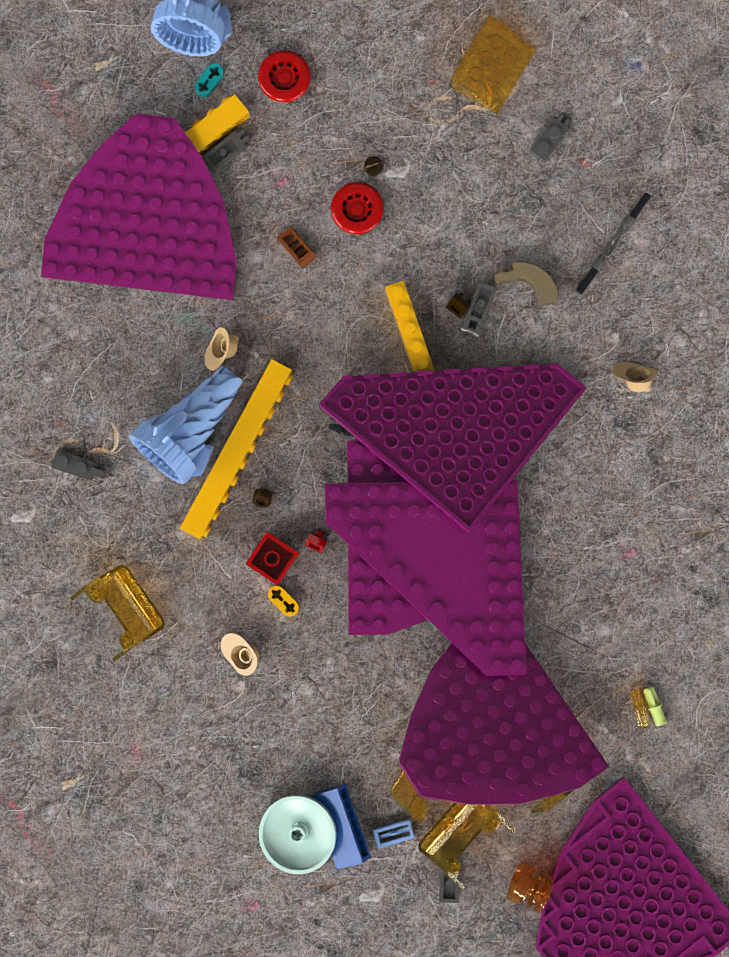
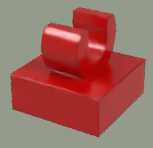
M318 529L315 535L309 533L305 546L322 554L327 543L326 540H323L325 531Z

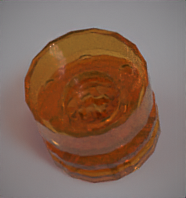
M522 861L511 879L507 900L520 905L526 898L525 907L527 909L532 908L535 913H540L551 895L554 875L551 873L545 875V871L541 869L535 876V866Z

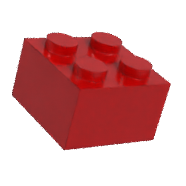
M266 532L246 562V565L278 586L300 553L271 533Z

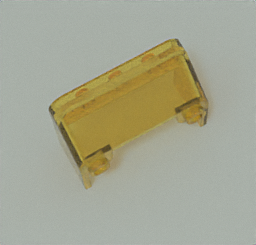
M119 565L87 583L70 597L71 600H74L86 593L92 602L99 603L105 600L125 629V632L119 637L120 645L124 650L112 658L114 662L158 633L165 626L164 619L130 569L124 565Z
M453 803L422 838L418 849L447 878L464 890L466 887L456 878L462 869V865L457 858L482 830L485 833L491 834L497 831L501 825L514 833L515 829L490 805Z

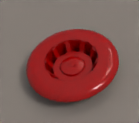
M288 50L276 51L267 56L261 63L258 71L260 88L266 96L277 102H291L300 98L307 91L311 80L310 68L305 59L299 54Z
M352 182L342 186L335 193L331 202V215L334 222L340 229L350 234L359 235L370 232L380 223L384 212L383 200L374 187L362 182Z

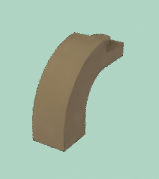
M515 262L510 266L511 271L502 269L497 271L498 274H495L493 277L495 285L512 281L527 283L535 292L538 307L555 304L559 301L557 288L552 278L536 265Z

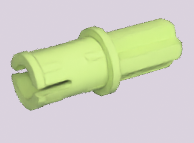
M654 687L644 689L643 692L649 706L647 709L651 711L655 726L667 723L661 708L662 703L659 702Z

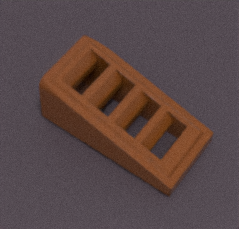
M292 226L277 237V240L302 269L316 259L315 253ZM294 235V237H293L290 241H288L287 243H285V241H286L290 236ZM299 241L294 247L290 248L295 242ZM304 247L298 254H295L300 248Z

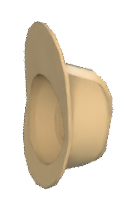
M219 327L216 330L205 352V365L210 371L217 370L225 359L232 358L237 352L239 337L228 333L224 327Z
M629 361L618 362L612 367V373L615 377L624 380L628 389L634 392H649L652 381L658 375L657 371L653 368Z
M229 633L225 635L221 640L220 646L227 660L242 675L254 673L259 663V651L256 646L247 643L238 634Z

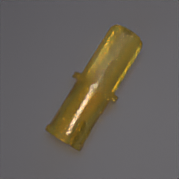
M642 689L629 691L634 707L632 711H635L638 727H649L650 724L646 712L648 707L645 706Z

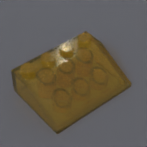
M488 15L452 75L449 87L498 115L536 50L506 24Z

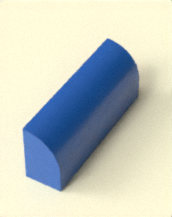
M346 783L311 795L312 798L321 802L328 809L334 819L337 838L331 855L336 869L362 864L368 860L371 855Z

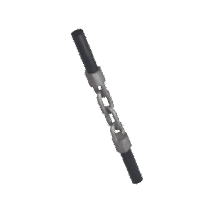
M648 193L643 194L634 209L619 226L614 239L609 241L603 249L602 256L592 264V268L576 289L579 294H583L596 274L604 267L606 258L610 257L617 248L620 238L626 235L633 226L636 217L651 198ZM623 226L627 227L624 233L621 230ZM611 244V246H614V247H613V249L610 251V253L608 254V252H607L606 250H607V248L609 247V245Z

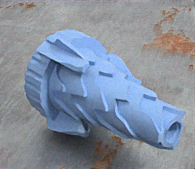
M164 0L155 8L151 32L160 43L173 51L190 56H208L216 53L223 42L227 40V37L231 35L232 26L229 8L226 5L220 7L221 3H218L219 0Z
M221 366L210 378L203 381L192 394L188 392L178 404L172 405L167 412L147 421H142L129 435L131 442L155 467L179 484L187 483L191 477L201 476L214 449L211 445L204 444V442L214 432L215 429L213 427L225 415V410L239 391L242 380L230 370Z

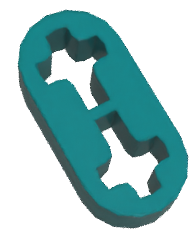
M210 64L197 80L195 90L200 97H209L222 81L224 72L219 64ZM218 70L219 76L214 75L213 78L210 79L212 77L211 71ZM207 84L208 90H203L201 92L200 86H205Z

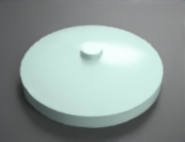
M297 794L285 796L274 802L261 819L259 841L262 851L275 867L284 872L306 874L315 871L329 859L335 848L337 831L334 819L328 809L312 797Z

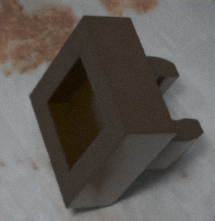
M462 292L459 294L455 293L446 306L459 319L462 318L471 306V299L466 301L462 297Z

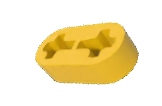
M276 585L269 589L268 598L284 615L290 617L297 614L299 605L284 588ZM273 590H281L280 596L283 598L282 601L279 598H272ZM286 601L288 604L294 603L295 611L286 612L287 606L283 602Z

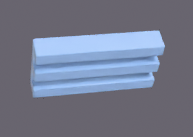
M410 818L373 828L378 848L415 838ZM406 824L408 825V827H404L401 829H397L391 832L378 835V832H382ZM407 831L410 832L408 835L380 842V839Z

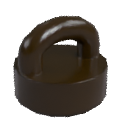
M375 156L366 159L364 164L365 172L369 176H378L383 170L382 160Z
M263 488L256 489L252 498L253 504L261 508L270 506L272 493Z

